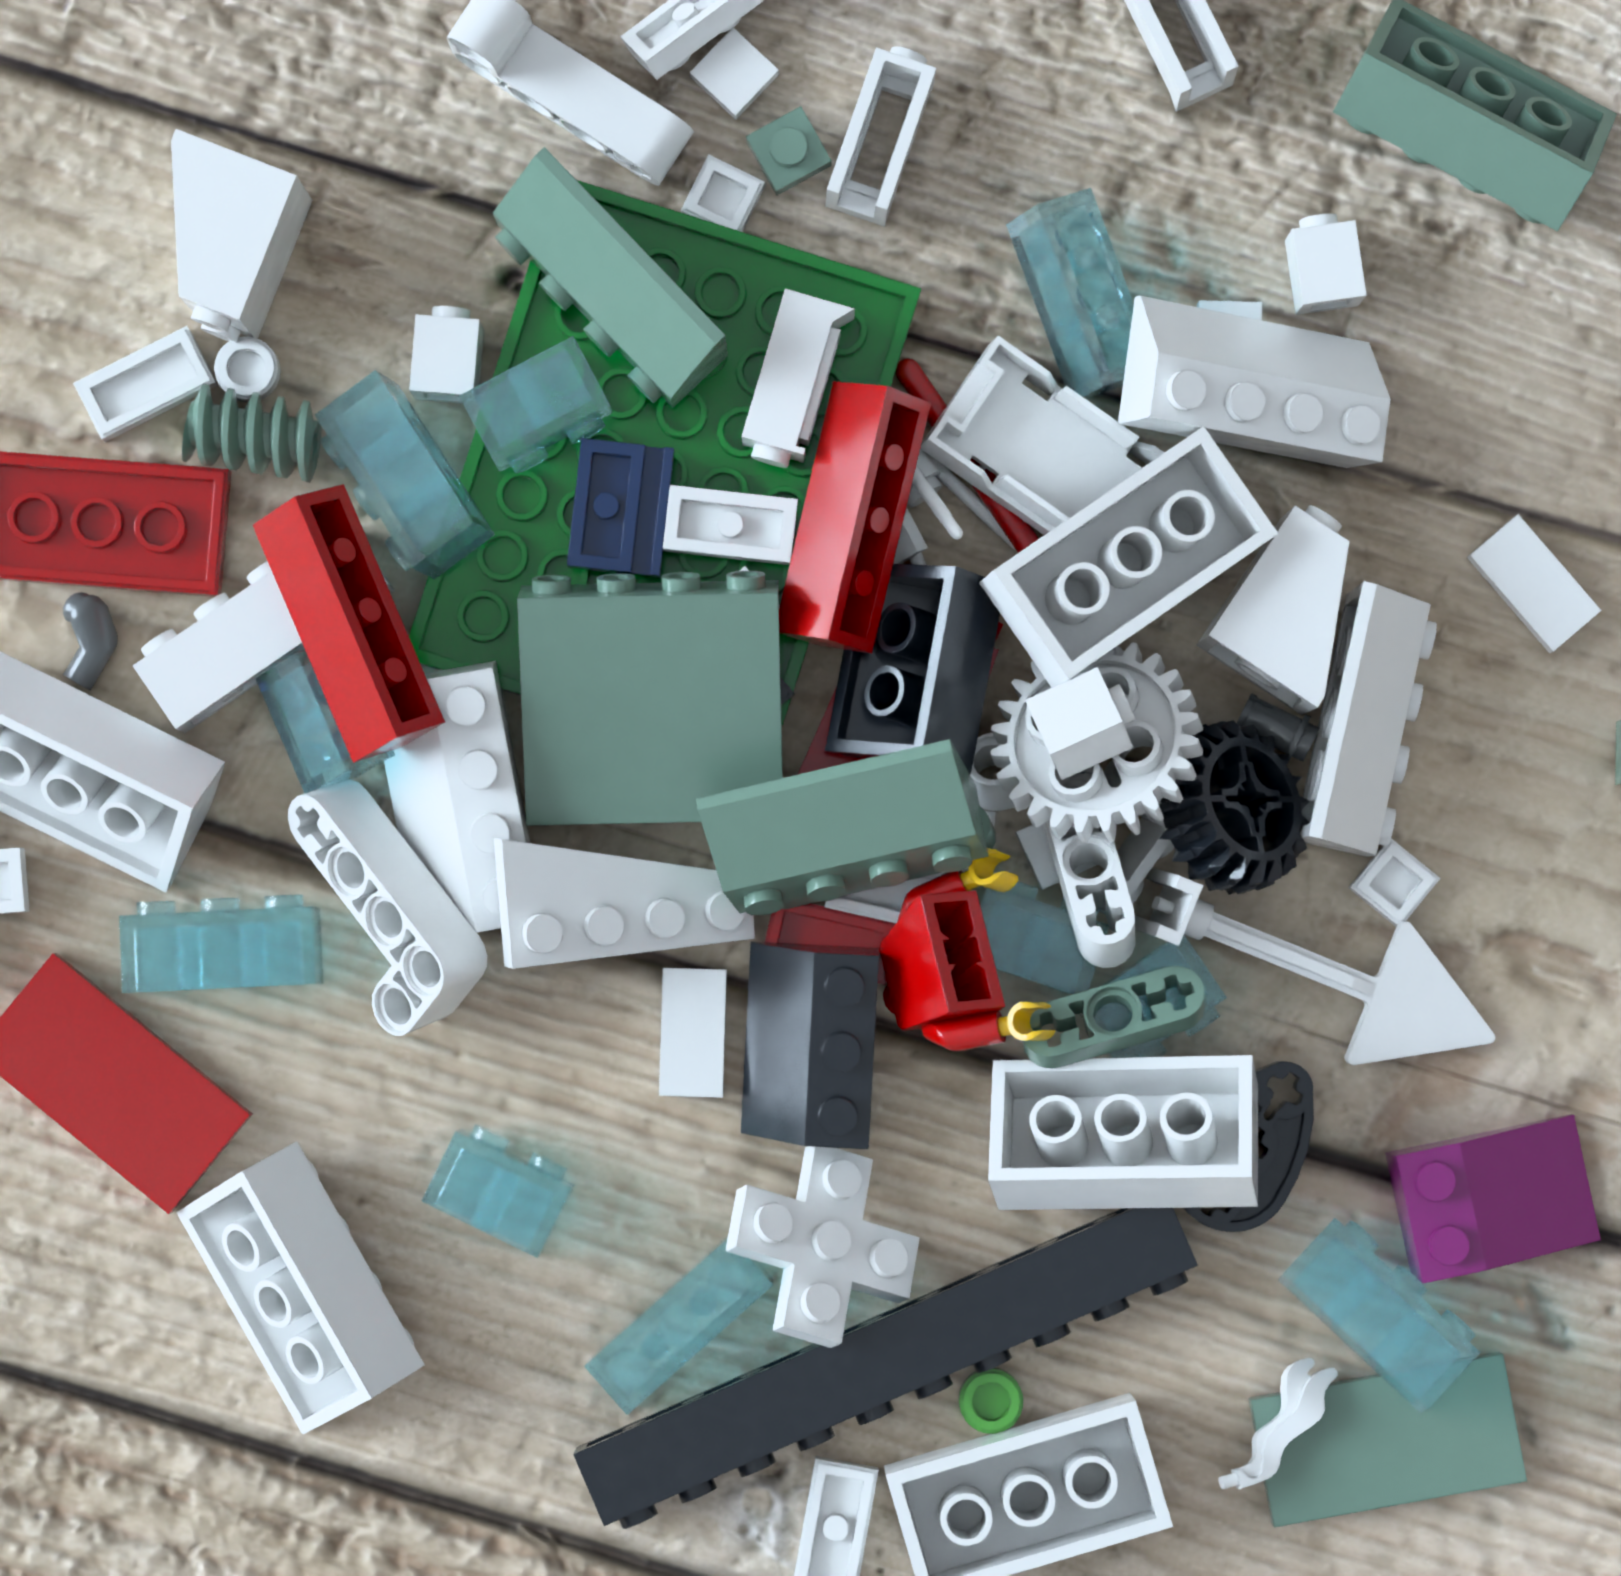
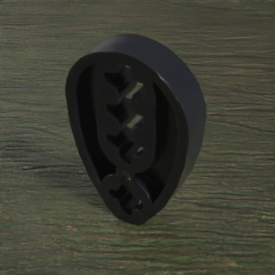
M1275 1061L1255 1070L1258 1082V1128L1262 1131L1258 1137V1142L1265 1147L1263 1153L1258 1157V1207H1227L1224 1211L1214 1207L1208 1214L1203 1213L1200 1210L1201 1207L1183 1208L1198 1222L1219 1231L1241 1232L1264 1224L1284 1205L1299 1177L1309 1148L1314 1121L1313 1082L1308 1072L1298 1064L1287 1061ZM1288 1073L1293 1074L1296 1079L1292 1088L1300 1094L1298 1100L1294 1104L1282 1101L1273 1110L1269 1118L1265 1119L1264 1113L1271 1104L1270 1101L1274 1094L1271 1088L1267 1087L1269 1079L1272 1076L1284 1079Z

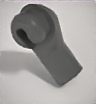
M79 592L71 595L63 607L64 618L66 621L71 622L79 643V648L63 675L91 691L117 647L118 635L108 606L98 596Z

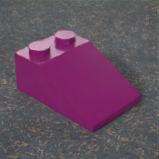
M1574 1114L1385 1152L1411 1278L1421 1283L1482 1272L1601 1240Z

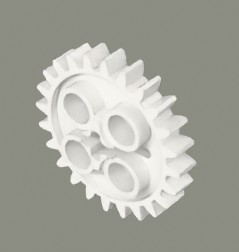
M1132 642L1122 656L1117 655L1116 648H1113L1072 677H1077L1098 667L1108 689L1120 684L1123 692L1128 694L1127 700L1136 720L1125 725L1134 748L1112 757L1121 778V784L1118 787H1111L1100 763L1079 772L1092 774L1087 784L1071 789L1066 788L1065 784L1072 776L1061 780L1025 701L1052 688L1032 661L1030 664L1036 679L1031 684L1019 679H1014L1011 682L1019 697L1018 702L1009 700L999 701L998 707L1003 717L1009 722L991 726V731L996 741L1002 744L990 750L996 766L1003 768L996 776L1004 791L1012 790L1009 798L1016 811L1018 812L1029 807L1027 815L1032 825L1036 828L1050 819V827L1055 838L1061 839L1071 825H1073L1082 844H1087L1093 829L1099 827L1102 828L1108 842H1114L1117 824L1124 822L1135 835L1140 834L1138 816L1145 812L1157 821H1162L1164 817L1158 802L1162 798L1177 803L1183 800L1175 780H1195L1196 773L1187 758L1203 755L1199 739L1192 736L1203 731V726L1198 713L1191 712L1197 706L1191 690H1181L1184 684L1179 671L1173 669L1164 673L1165 666L1161 655L1158 653L1153 654L1142 663V654L1138 644ZM1146 746L1153 748L1149 756L1142 761H1125L1127 754L1137 747Z

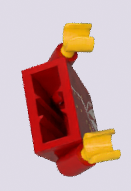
M987 848L989 856L972 860V864L968 868L969 870L962 872V870L947 872L910 890L904 898L897 923L883 939L880 946V955L888 984L883 991V1001L887 1009L895 1014L897 1025L902 1030L921 1029L925 1039L951 1051H963L1005 1043L1006 1036L1013 1035L1014 1038L1023 1041H1045L1055 1034V1030L1033 1031L1030 1025V1018L1034 1011L1051 1008V1005L1048 1003L1019 1002L1010 1009L1008 1016L1003 1017L999 1011L1006 1006L977 891H971L974 888L983 886L996 892H1006L1016 885L1018 876L1013 873L1001 871L993 874L995 867L1000 862L1006 861L1011 857L995 849Z

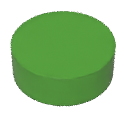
M992 1368L982 1373L974 1371L961 1385L958 1397L960 1411L965 1421L975 1430L987 1434H996L1009 1429L1019 1419L1023 1409V1394L1015 1378L1008 1372L1000 1368Z

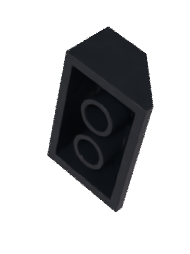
M893 564L872 654L843 650L825 751L866 759L950 739L969 774H971L1000 617L999 611L979 584L985 578L984 576L957 566Z
M751 941L741 1117L742 1134L801 1146L869 1149L879 968L878 948Z

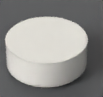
M248 336L239 337L237 343L227 342L218 352L214 365L215 377L220 387L225 392L228 388L235 389L236 398L241 402H248L253 392L260 393L261 400L268 397L276 388L281 373L280 363L274 351L262 340Z

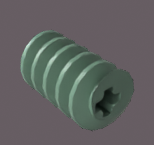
M202 384L188 410L182 440V461H189L197 448L200 463L205 466H213L222 452L226 468L237 471L247 456L251 472L262 475L272 460L276 476L287 479L292 474L296 464H298L301 480L310 483L313 479L320 453L321 422L313 419L310 401L303 400L296 416L292 417L288 416L285 397L278 396L270 413L263 412L260 393L253 392L245 409L238 408L235 389L228 388L220 405L213 404L210 385Z

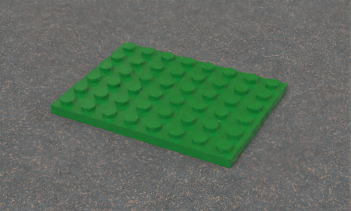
M577 180L725 334L728 356L675 407L672 408L662 396L652 403L628 378L627 375L634 367L620 352L616 350L610 357L604 354L583 331V328L590 321L573 304L564 311L542 289L539 282L546 275L530 260L409 634L420 664L438 670H447L496 661L501 689L521 696L517 597L521 586L532 585V578L542 575L571 577L572 585L597 584L598 576L614 574L567 567L581 438L641 444L657 448H674L675 455L671 485L798 499L793 542L794 549L833 381L891 387L922 288ZM785 288L855 309L854 320L839 328L841 329L840 340L809 445L799 444V447L805 448L806 457L804 463L790 459L788 468L769 465L751 458L753 448L744 446L741 437ZM664 551L661 576L673 572H693L700 574V582L726 581V574L740 571L745 566L749 571L764 572L765 580H779L780 605L790 565ZM632 574L636 577V583H662L661 578ZM779 633L780 677L794 692L809 642ZM791 699L781 707L782 728Z

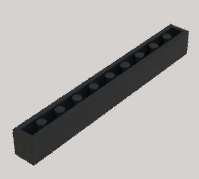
M1120 1208L844 1330L842 1344L832 1348L815 1343L810 1344L582 1444L576 1448L573 1455L603 1525L606 1526L619 1520L622 1529H627L657 1515L658 1512L654 1504L678 1494L681 1502L686 1503L715 1490L717 1486L713 1478L737 1468L740 1476L745 1477L769 1467L776 1462L772 1452L796 1442L800 1451L822 1444L835 1436L831 1426L855 1416L859 1425L879 1419L894 1410L891 1400L913 1390L918 1399L936 1394L953 1385L950 1374L970 1365L974 1366L976 1373H982L1012 1359L1009 1348L1032 1339L1037 1348L1061 1339L1071 1333L1067 1323L1091 1313L1096 1322L1118 1314L1130 1307L1127 1296L1150 1287L1153 1296L1175 1289L1189 1281L1185 1271L1198 1266L1173 1208Z

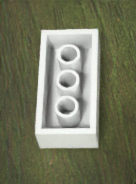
M1203 426L994 569L979 584L1049 685L1053 688L1075 676L1279 533Z
M1253 1056L1090 1058L1053 1069L1038 1066L1031 1060H993L988 1181L998 1210L1258 1207V1082Z
M1130 1393L1012 1427L1003 1432L985 1435L884 1465L885 1475L915 1576H1010L1173 1527L1136 1400Z

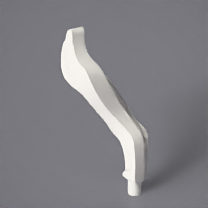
M1305 1358L1292 1363L1284 1370L1281 1376V1408L1279 1414L1255 1432L1252 1438V1457L1248 1464L1232 1469L1231 1474L1219 1477V1485L1222 1490L1236 1486V1489L1245 1488L1267 1480L1277 1472L1284 1448L1288 1443L1317 1423L1324 1414L1325 1390L1338 1376L1335 1368L1323 1369L1310 1376L1307 1373L1315 1365V1362L1312 1358Z

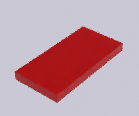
M0 451V580L215 597L222 592L232 472L229 469Z
M52 953L0 1017V1076L167 1214L173 1213L253 1115L252 1112L57 953Z

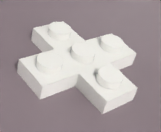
M806 1146L796 1199L751 1185H745L737 1189L726 1252L783 1269L773 1325L774 1332L832 1348L842 1344L851 1289L895 1303L910 1299L920 1237L863 1220L873 1159L838 1148Z

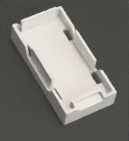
M997 336L986 347L921 443L920 448L1043 535L1142 469V467L1126 457L1128 452L1145 464H1149L1165 453L1154 445L1138 442V435L1122 424H1118V421L1068 386H1065L1063 389L1060 388L1050 371L1000 336ZM1024 379L1049 395L1047 400L1022 384ZM970 459H974L976 462L980 464V466L978 467L976 464L971 462ZM985 469L996 475L993 482L988 478L984 471Z

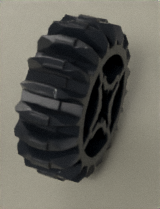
M1234 720L1228 722L1220 721L1209 726L1204 724L1202 725L1203 731L1192 735L1199 739L1203 755L1187 758L1196 773L1195 780L1185 781L1176 779L1175 783L1179 787L1183 800L1177 803L1162 798L1161 804H1159L1166 828L1159 839L1171 840L1175 847L1172 862H1187L1189 880L1204 879L1209 891L1226 890L1229 895L1235 893L1244 894L1254 889L1258 891L1275 884V880L1282 878L1291 869L1297 867L1296 858L1307 849L1304 839L1301 838L1300 831L1302 826L1310 824V822L1302 815L1301 811L1310 801L1299 795L1296 786L1303 776H1295L1290 773L1287 767L1290 754H1276L1274 752L1273 736H1258L1254 724L1238 726Z

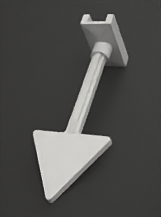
M1151 868L1146 877L1147 880L1160 884L1163 887L1160 895L1156 896L1153 900L1152 908L1154 910L1150 920L1135 916L1136 930L1178 946L1183 935L1196 940H1201L1205 936L1361 999L1364 1002V1009L1344 1056L1345 1061L1351 1065L1486 1045L1495 1041L1493 1031L1410 922L1400 921L1397 924L1378 973L1375 976H1370L1215 913L1214 905L1198 899L1203 888L1202 884L1156 868Z

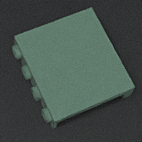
M735 571L726 574V581L700 582V574L673 572L662 575V583H636L635 575L614 573L598 576L597 584L571 585V577L542 575L532 578V585L521 586L517 597L526 826L701 822L696 798L783 778L779 580H765V573L760 571Z

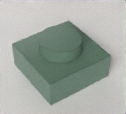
M801 106L746 136V142L776 196L832 166L831 158Z

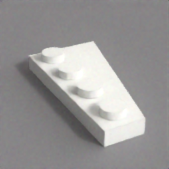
M494 838L504 967L516 969L755 939L754 915L747 914L746 912L739 913L723 893L717 871L714 869Z

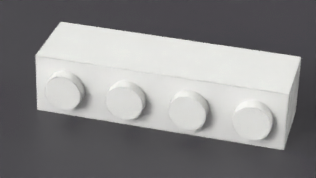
M268 561L257 567L246 577L251 585L229 599L226 593L215 596L194 612L198 620L196 623L178 635L173 629H169L150 640L141 648L145 657L135 663L133 667L175 729L184 733L188 732L305 652L303 643ZM382 572V575L391 593L395 589Z

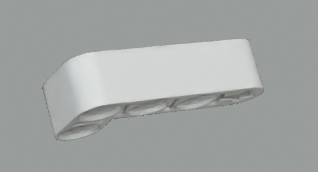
M471 0L447 36L452 53L468 68L654 185L659 186L694 133L693 129L674 113L532 24L529 13L515 0Z
M992 732L978 737L970 776L977 788L980 807L988 811H1003L1014 808L1009 798L1012 790L1004 791L998 779L990 780L979 775L983 769L989 766H996L990 750L1002 744L996 741ZM1085 772L1075 774L1069 778L1065 787L1071 789L1082 787L1088 783L1092 774ZM1050 819L1047 820L1043 827L1078 949L1084 959L1092 965L1101 968L1116 967L1124 963L1132 955L1135 947V913L1115 843L1108 842L1101 827L1093 829L1087 844L1081 843L1073 825H1071L1061 839L1055 838L1050 827ZM1085 863H1094L1105 869L1100 876L1092 879L1079 877L1073 872L1078 866ZM1105 906V915L1109 928L1112 932H1115L1111 935H1104L1103 930L1096 923V909Z
M351 779L342 780L297 796L292 800L288 809V822L293 836L392 965L376 985L372 994V1007L380 1026L392 1035L402 1036L452 1014L482 977L487 967V953L480 936L372 796L359 782Z

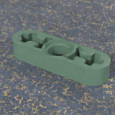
M1168 966L1045 1002L1051 1005V1008L1034 1011L1030 1018L1031 1028L1033 1031L1042 1030V1026L1046 1024H1053L1057 1032H1063L1060 1034L1061 1044L1056 1047H1049L1046 1040H1022L1026 1055L1033 1063L1044 1068L1053 1069L1189 1030L1198 1024L1205 1012L1206 1003L1203 982L1189 968ZM1177 987L1182 996H1187L1185 997L1186 1008L1174 1010L1170 1002H1164L1166 1001L1167 989ZM1146 994L1152 1020L1143 1022L1142 1005L1138 996ZM1120 1003L1131 1011L1132 1019L1122 1030L1106 1031L1095 1022L1097 1011L1106 1004ZM1079 1013L1084 1014L1085 1028L1089 1038L1081 1040L1079 1027L1076 1025L1075 1015Z

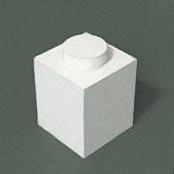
M1319 214L1299 220L1300 228L1292 229L1285 239L1295 315L1359 306L1367 295L1356 220L1338 222L1337 214Z
M453 306L432 307V315H415L409 391L415 400L478 405L485 329L479 319H470V310Z
M1098 667L1025 700L1061 780L1134 748L1125 728L1126 724L1136 720L1120 684L1108 689Z

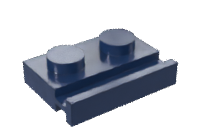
M581 438L567 558L568 568L661 578L667 506L675 455L674 448H657L641 444Z

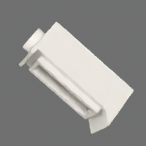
M1124 0L1169 90L1176 112L1233 86L1238 64L1206 0H1175L1205 61L1185 72L1150 1Z
M876 47L827 187L825 207L885 227L893 199L934 85L936 67L927 65V59L920 53L903 47H892L890 52ZM881 91H885L911 101L879 190L853 181L851 178Z
M785 288L741 436L742 444L753 448L751 458L782 468H788L790 459L804 463L806 457L805 448L799 447V444L809 445L840 340L841 329L839 328L854 320V308Z

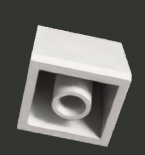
M175 129L171 139L179 297L193 311L191 319L202 324L201 329L203 331L237 343L240 334L258 339L313 200L297 175Z
M1295 505L1278 521L1274 528L1279 534L1262 545L1196 644L1300 715L1318 708L1325 697L1350 542L1338 534L1342 525L1336 519L1312 505H1309L1306 511Z

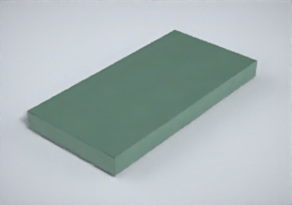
M1496 1352L1330 1383L1325 1390V1412L1321 1419L1288 1443L1284 1448L1277 1472L1271 1478L1264 1480L1271 1523L1275 1528L1526 1482L1527 1477L1504 1355ZM1281 1392L1248 1398L1254 1431L1256 1432L1279 1414Z

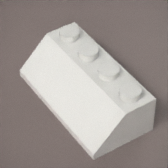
M1145 296L1135 297L1118 424L1184 437L1190 436L1204 426L1215 443L1344 468L1381 463L1383 461L1391 399L1369 342Z
M1366 581L1347 593L1318 724L1320 729L1315 738L1303 797L1310 801L1301 811L1302 815L1310 822V824L1302 826L1300 831L1301 838L1304 839L1305 843L1365 857L1376 855L1378 845H1389L1396 818V809L1387 807L1392 782L1402 783L1410 752L1408 746L1400 745L1405 721L1415 722L1423 694V685L1414 683L1419 658L1429 659L1436 635L1437 623L1427 621L1431 604Z
M0 651V811L166 893L171 887L212 805L225 762Z
M496 661L425 673L445 723L401 748L382 753L397 830L477 933L501 928L494 838L531 843L528 827L526 826V816Z
M297 1141L241 1171L176 1212L302 1434L370 1400L425 1366L414 1347L410 1333L399 1321L382 1290L378 1277L370 1270L351 1236L346 1221L338 1214L319 1180L314 1165L306 1158Z

